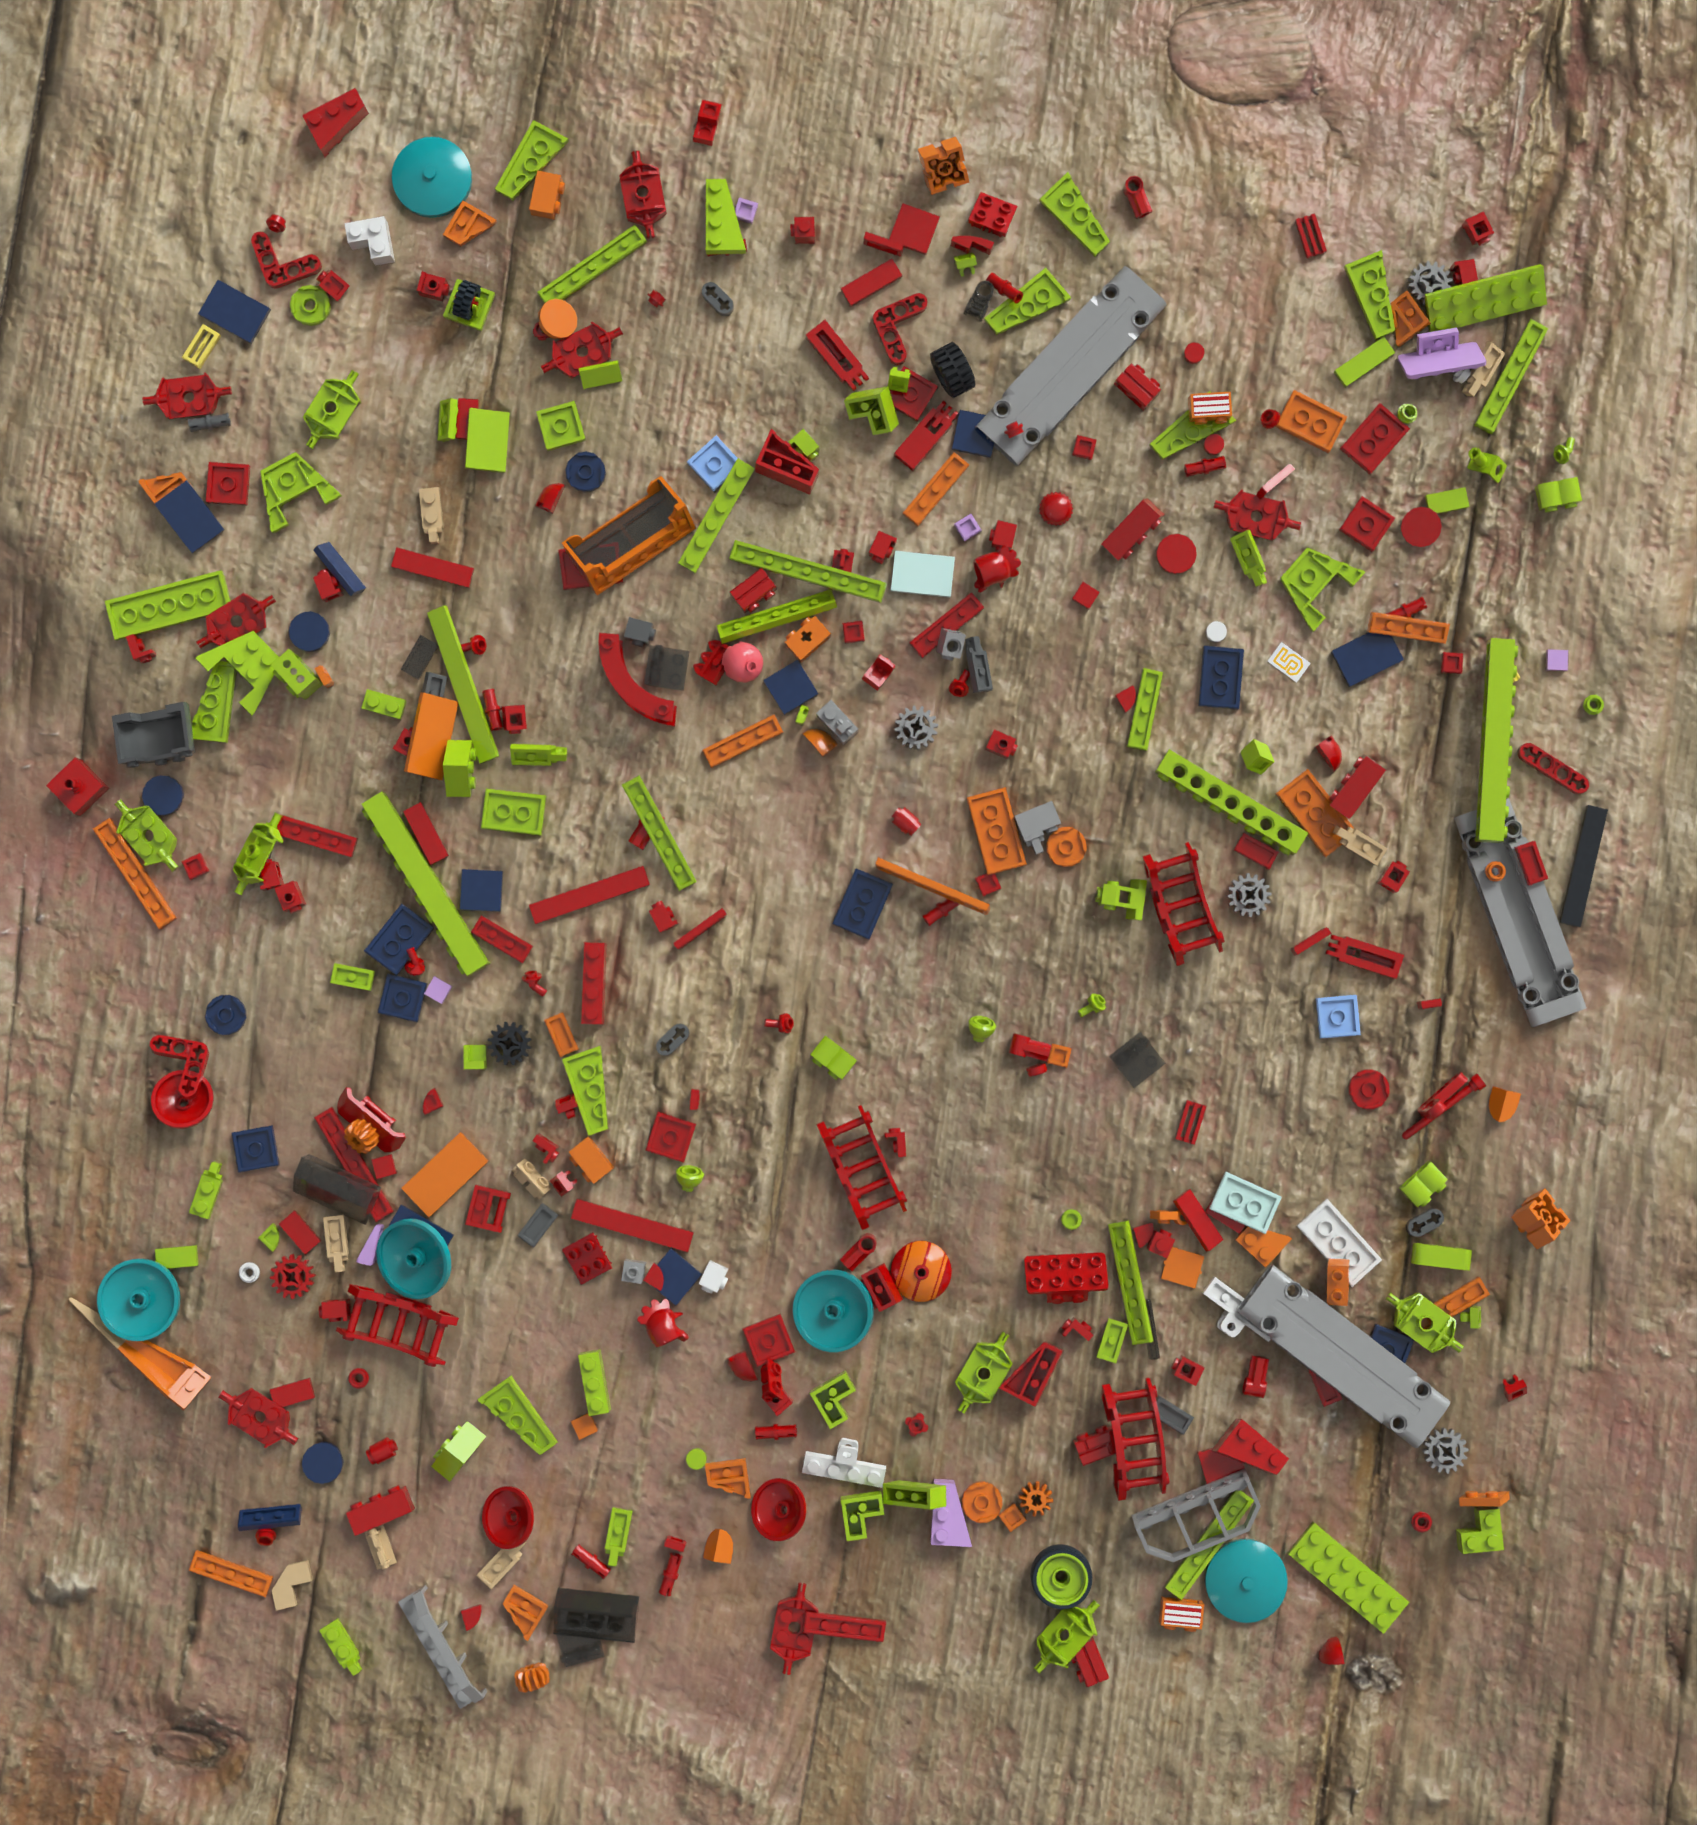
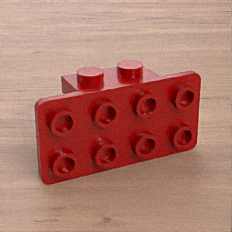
M1102 1252L1026 1256L1024 1258L1027 1293L1046 1294L1047 1303H1082L1083 1301H1088V1292L1108 1290L1106 1256Z

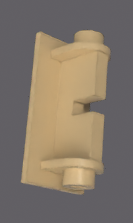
M523 1159L512 1169L513 1176L522 1185L527 1181L530 1183L526 1189L534 1198L537 1197L540 1200L552 1189L548 1180L542 1177L535 1170L534 1165L526 1159Z
M384 1524L364 1532L377 1570L385 1569L389 1565L397 1563Z

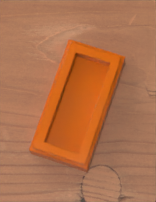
M563 1012L544 1020L559 1057L579 1050Z

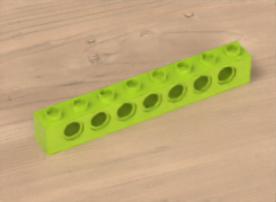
M1170 749L1166 752L1155 770L1158 774L1157 777L1167 783L1171 781L1176 784L1175 788L1183 793L1186 791L1193 795L1192 798L1197 802L1203 803L1204 801L1210 805L1209 808L1218 814L1222 812L1227 815L1226 819L1234 824L1239 822L1245 826L1244 830L1254 835L1257 833L1262 836L1261 840L1269 845L1274 843L1279 846L1278 850L1285 855L1296 854L1308 835V832ZM1174 768L1182 769L1183 776L1181 778L1174 776ZM1192 778L1200 780L1201 785L1199 788L1191 786L1190 781ZM1210 788L1218 792L1216 799L1209 797L1208 790ZM1227 799H1232L1235 802L1234 809L1226 807L1225 801ZM1244 809H1249L1252 812L1251 820L1243 817ZM1261 820L1269 822L1270 827L1268 830L1261 828ZM1279 830H1284L1287 833L1285 841L1278 838Z

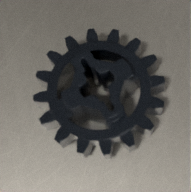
M504 1022L503 1028L497 1025L498 1031H491L494 1037L488 1038V1041L492 1042L488 1049H493L494 1051L491 1053V1057L497 1055L496 1062H500L503 1059L504 1065H507L509 1061H511L512 1065H516V1060L523 1062L522 1056H529L526 1050L532 1049V1046L528 1045L532 1038L526 1037L529 1031L523 1032V1025L517 1028L516 1022H512L511 1026H509L508 1022ZM508 1030L506 1036L499 1038L502 1032ZM516 1032H518L521 1035L523 1042H520L518 1040V1038L516 1037ZM512 1038L511 1041L519 1046H511L508 1049V1045L501 1041H509ZM497 1045H500L503 1049V1055L499 1052ZM521 1049L518 1055L511 1057L515 1050Z

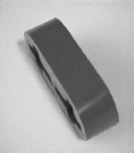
M713 282L704 284L702 287L704 300L721 316L732 314L734 310L732 299L717 284ZM707 289H715L714 293L717 298H714L711 294L707 296ZM720 300L724 304H726L727 302L729 303L728 310H726L725 308L721 310V304L719 303Z
M684 1024L673 1026L658 1040L656 1044L658 1053L664 1056L672 1054L689 1037L688 1027ZM676 1028L685 1029L684 1038L679 1036L674 1040L673 1037L677 1034ZM671 1039L673 1042L669 1045L670 1051L664 1050L662 1052L661 1042L667 1043Z
M1428 1209L1410 1219L1406 1224V1230L1412 1236H1422L1439 1227L1444 1221V1215L1438 1209ZM1431 1213L1439 1215L1436 1218V1223L1434 1221L1426 1222V1220L1431 1218ZM1414 1222L1416 1224H1421L1423 1222L1424 1225L1419 1227L1418 1233L1416 1231L1411 1230V1228L1414 1227Z

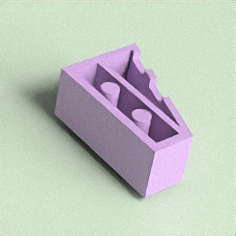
M934 1479L933 1484L946 1485V1507L932 1509L931 1545L972 1547L954 1480Z

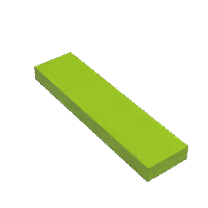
M1147 668L1142 670L1127 743L1129 748L1143 751L1148 749L1163 675L1161 671Z

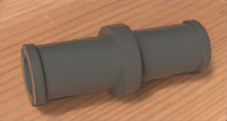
M229 413L214 416L208 414L206 417L188 419L190 432L205 429L211 431L213 428L231 426Z

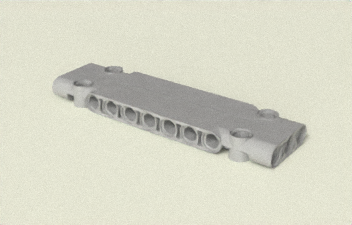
M1124 266L1103 287L1097 296H1093L1009 386L1002 395V398L995 403L994 407L975 428H979L987 436V439L990 438V442H994V447L1014 465L1018 466L1038 446L1040 441L1045 436L1047 437L1136 342L1140 334L1146 330L1147 326L1167 306L1164 299L1131 269ZM1112 291L1115 297L1108 298L1105 292ZM1138 317L1142 318L1145 324L1138 325L1135 319ZM999 407L1006 408L1007 413L1005 415L998 414L997 409ZM1015 421L1018 424L1022 423L1024 432L1012 438H1009L1004 433L1007 430L1006 426ZM1028 434H1034L1037 437V440L1034 442H1030L1027 440L1026 436Z
M1508 798L1506 799V806L1509 807L1508 818H1505V826L1509 824L1514 826L1515 833L1513 835L1507 833V838H1504V841L1501 843L1477 842L1475 849L1470 847V838L1475 839L1477 810L1457 816L1454 820L1462 839V848L1468 855L1467 863L1508 975L1512 985L1518 990V999L1523 1004L1530 1026L1535 1027L1586 1009L1587 1007L1578 986L1579 979L1572 970L1574 967L1573 960L1544 882L1541 881L1529 886L1526 883L1514 847L1526 844L1528 840L1522 835V825L1517 821ZM1493 861L1501 862L1506 869L1505 877L1497 882L1490 881L1485 875L1486 866ZM1493 868L1492 874L1497 875L1498 870ZM1565 977H1569L1571 979L1570 987H1566L1564 985L1563 981ZM1528 990L1533 993L1531 1001H1528L1525 997Z
M1273 1264L1265 1270L1237 1310L1239 1314L1267 1334L1278 1346L1414 1448H1418L1424 1442L1450 1405V1400L1431 1387L1429 1383L1418 1377V1374L1314 1293L1308 1289L1305 1290L1299 1283L1292 1280ZM1290 1285H1294L1295 1293L1289 1296L1287 1289ZM1266 1318H1270L1271 1325L1265 1329L1263 1322ZM1422 1384L1424 1390L1418 1395L1417 1387ZM1399 1417L1400 1424L1397 1427H1393V1420Z

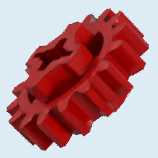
M291 1254L289 1260L286 1256H283L282 1262L279 1260L275 1262L278 1267L271 1268L275 1275L270 1276V1279L275 1280V1283L271 1286L278 1287L277 1294L284 1292L283 1298L288 1297L290 1294L291 1299H295L296 1294L302 1297L304 1296L303 1291H310L308 1285H314L315 1282L311 1278L315 1277L316 1274L310 1272L314 1266L308 1267V1259L302 1261V1255L295 1259V1255ZM296 1263L298 1265L294 1268H291L287 1264ZM303 1271H305V1280L303 1279ZM294 1272L296 1274L294 1276L295 1279L291 1281L289 1278L291 1273ZM291 1285H294L296 1288L298 1287L299 1289L290 1290L287 1288Z

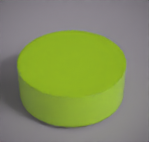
M1068 1209L1063 1212L1061 1222L1065 1228L1075 1230L1081 1225L1082 1217L1078 1211Z
M700 1448L691 1449L686 1457L688 1466L695 1470L704 1467L707 1461L706 1453Z

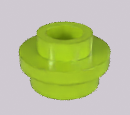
M1403 404L1399 407L1397 416L1401 422L1410 424L1417 418V409L1412 404Z
M1590 695L1585 698L1583 708L1586 713L1597 715L1603 710L1604 702L1600 696ZM1590 702H1594L1596 704L1595 709L1590 707Z

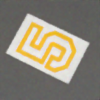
M1282 642L1268 660L1270 664L1296 683L1311 664Z

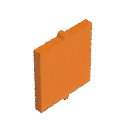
M1172 1247L1168 1258L1163 1261L1164 1268L1161 1279L1196 1288L1199 1274H1202L1201 1267L1204 1256Z

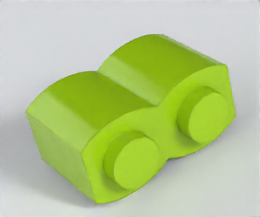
M1578 477L1542 483L1535 486L1539 511L1545 510V513L1555 512L1557 507L1565 506V509L1575 508L1577 503L1582 501Z
M826 1035L810 1054L813 1057L811 1061L820 1068L823 1065L829 1069L827 1073L835 1080L838 1078L843 1080L858 1061Z
M1427 1161L1399 1189L1416 1207L1420 1205L1424 1207L1431 1201L1430 1196L1435 1191L1439 1193L1446 1187L1445 1182L1448 1179L1431 1161Z

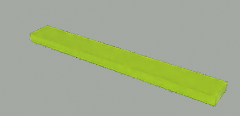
M737 540L734 541L729 557L731 561L759 569L762 568L766 571L878 603L882 602L887 586L886 582Z
M443 605L427 614L474 748H476L478 761L482 764L499 757V753L448 607Z

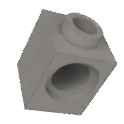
M941 628L936 652L942 655L941 658L953 660L954 657L961 658L966 635L960 631ZM950 641H954V646L948 650L947 644Z
M631 1259L624 1260L621 1281L642 1284L646 1262Z

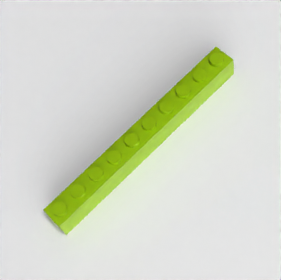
M1490 638L1486 645L1475 842L1501 843L1504 841V838H1507L1508 828L1505 826V818H1508L1509 807L1506 806V798H1509L1510 786H1507V778H1510L1511 766H1508V760L1512 756V746H1509V742L1513 736V726L1510 725L1511 718L1514 717L1515 707L1512 706V698L1515 697L1516 693L1513 678L1517 674L1514 658L1518 655V646L1515 645V639Z
M381 791L362 803L364 807L362 813L367 820L371 819L375 825L372 829L377 837L383 838L385 842L383 844L384 849L389 855L392 853L395 861L393 863L399 872L403 871L405 874V883L409 889L413 888L417 895L414 897L420 906L424 905L427 910L425 915L429 922H434L438 929L435 931L441 940L444 939L448 944L446 950L452 958L456 957L459 962L456 966L461 974L471 976L488 966L490 962L386 793Z

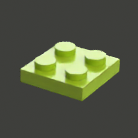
M575 401L536 411L547 451L586 441Z

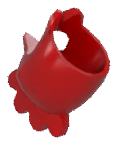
M1003 545L999 552L984 554L973 561L977 576L974 587L978 589L979 593L996 583H999L1000 588H1003L1004 582L1009 577L1018 576L1019 571L1016 568L1021 565V561L1016 558L1017 553L1015 550H1009L1007 545Z
M653 1299L650 1301L651 1307H642L641 1312L643 1316H639L637 1322L640 1325H645L648 1336L656 1348L676 1339L683 1342L689 1339L688 1334L684 1330L679 1329L675 1324V1319L683 1315V1313L672 1311L667 1299H663L661 1303Z

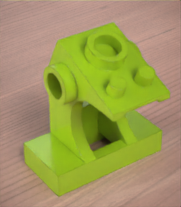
M1131 879L1130 887L1119 886V882L1107 881V884L1097 887L1095 902H1098L1099 906H1104L1103 909L1115 911L1116 907L1127 909L1125 919L1142 920L1147 880ZM1120 891L1129 893L1127 903L1119 902Z

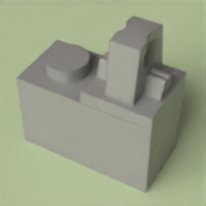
M832 700L816 713V716L843 746L858 733V728Z
M1052 801L1014 816L1024 844L1026 843L1027 847L1032 846L1035 855L1044 852L1040 843L1044 841L1043 832L1046 831L1047 834L1058 830L1057 826L1061 824Z

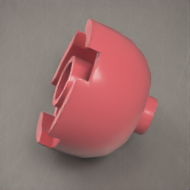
M742 641L729 646L722 658V665H724L726 676L733 681L742 683L751 682L756 679L763 668V656L760 651L752 644Z

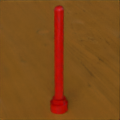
M1478 1074L1469 1078L1470 1081L1467 1082V1086L1443 1103L1447 1108L1441 1114L1472 1091H1481L1486 1087V1084ZM1423 1117L1403 1132L1402 1138L1405 1140L1409 1139L1436 1118L1428 1119Z

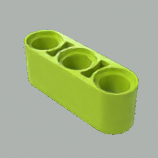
M1413 1243L1411 1263L1470 1271L1472 1250Z

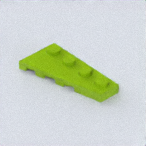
M533 120L495 187V191L514 200L536 177L537 170L542 171L569 142V139Z
M1067 172L1039 199V202L1096 257L1110 243V240L1098 220L1095 219L1089 205L1085 202L1080 190L1071 179V175Z
M706 179V254H746V248L726 179Z
M1382 250L1344 266L1375 340L1395 331Z
M1045 268L1019 289L1023 293V298L1019 303L1015 304L1008 298L987 315L984 321L998 335L1070 301L1071 296L1049 270Z
M1187 410L1153 440L1149 446L1164 460L1235 423L1237 420L1232 416L1230 420L1222 424H1216L1215 421H1207V424L1195 425V422H1189V410Z
M219 661L212 668L206 684L207 688L201 697L200 706L192 721L194 740L228 743L236 670L228 662Z
M601 1046L562 1059L588 1136L608 1129Z

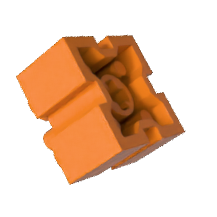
M956 136L940 141V147L935 148L931 144L918 149L920 162L924 168L925 183L931 195L947 190L946 185L949 184L957 187L969 183L967 168L963 163L965 159L962 146Z
M1546 1188L1529 1196L1522 1203V1207L1517 1209L1511 1216L1518 1226L1519 1232H1527L1526 1237L1536 1250L1554 1241L1561 1233L1560 1230L1564 1229L1571 1221L1561 1208H1556L1553 1204L1555 1200Z

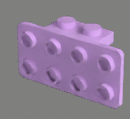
M1457 327L1417 334V352L1398 356V361L1408 379H1419L1420 377L1431 375L1437 376L1442 373L1458 372L1465 369H1477L1486 365V359L1476 342L1459 344V331Z

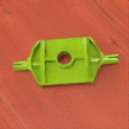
M351 370L346 380L326 379L304 414L303 418L312 434L306 445L311 449H314V446L321 438L339 439V434L358 403H362L353 388V383L359 375L357 372ZM329 403L336 404V410L332 413L326 412V406Z
M122 800L117 801L114 805L120 810L122 816L116 833L121 834L144 860V866L163 862L174 872L179 866L172 860V853L177 844V838L149 806L132 809L128 808ZM147 830L153 832L154 837L151 841H148L145 837Z
M274 812L270 823H256L253 826L233 865L232 870L238 877L237 880H239L234 891L235 893L242 895L248 884L264 881L258 876L263 870L265 862L272 852L276 841L283 844V839L277 829V825L282 818L280 814Z
M1391 1292L1388 1294L1386 1300L1396 1308L1395 1327L1431 1353L1439 1351L1446 1346L1452 1347L1458 1353L1462 1351L1461 1349L1464 1346L1454 1338L1456 1320L1418 1292L1404 1299L1397 1298ZM1424 1318L1431 1320V1326L1428 1329H1423L1421 1326V1321Z
M1002 1331L995 1343H976L957 1379H955L957 1387L964 1396L957 1410L960 1412L962 1410V1413L965 1414L969 1405L973 1402L991 1403L1013 1364L1004 1350V1344L1010 1335ZM981 1368H987L990 1371L988 1378L981 1379L978 1376Z
M1093 1599L1087 1608L1083 1607V1609L1078 1607L1062 1609L1037 1637V1646L1042 1658L1034 1667L1038 1673L1041 1674L1049 1664L1068 1669L1067 1664L1093 1635H1098L1092 1618V1614L1100 1606L1097 1601ZM1068 1630V1639L1062 1641L1060 1638L1061 1632Z

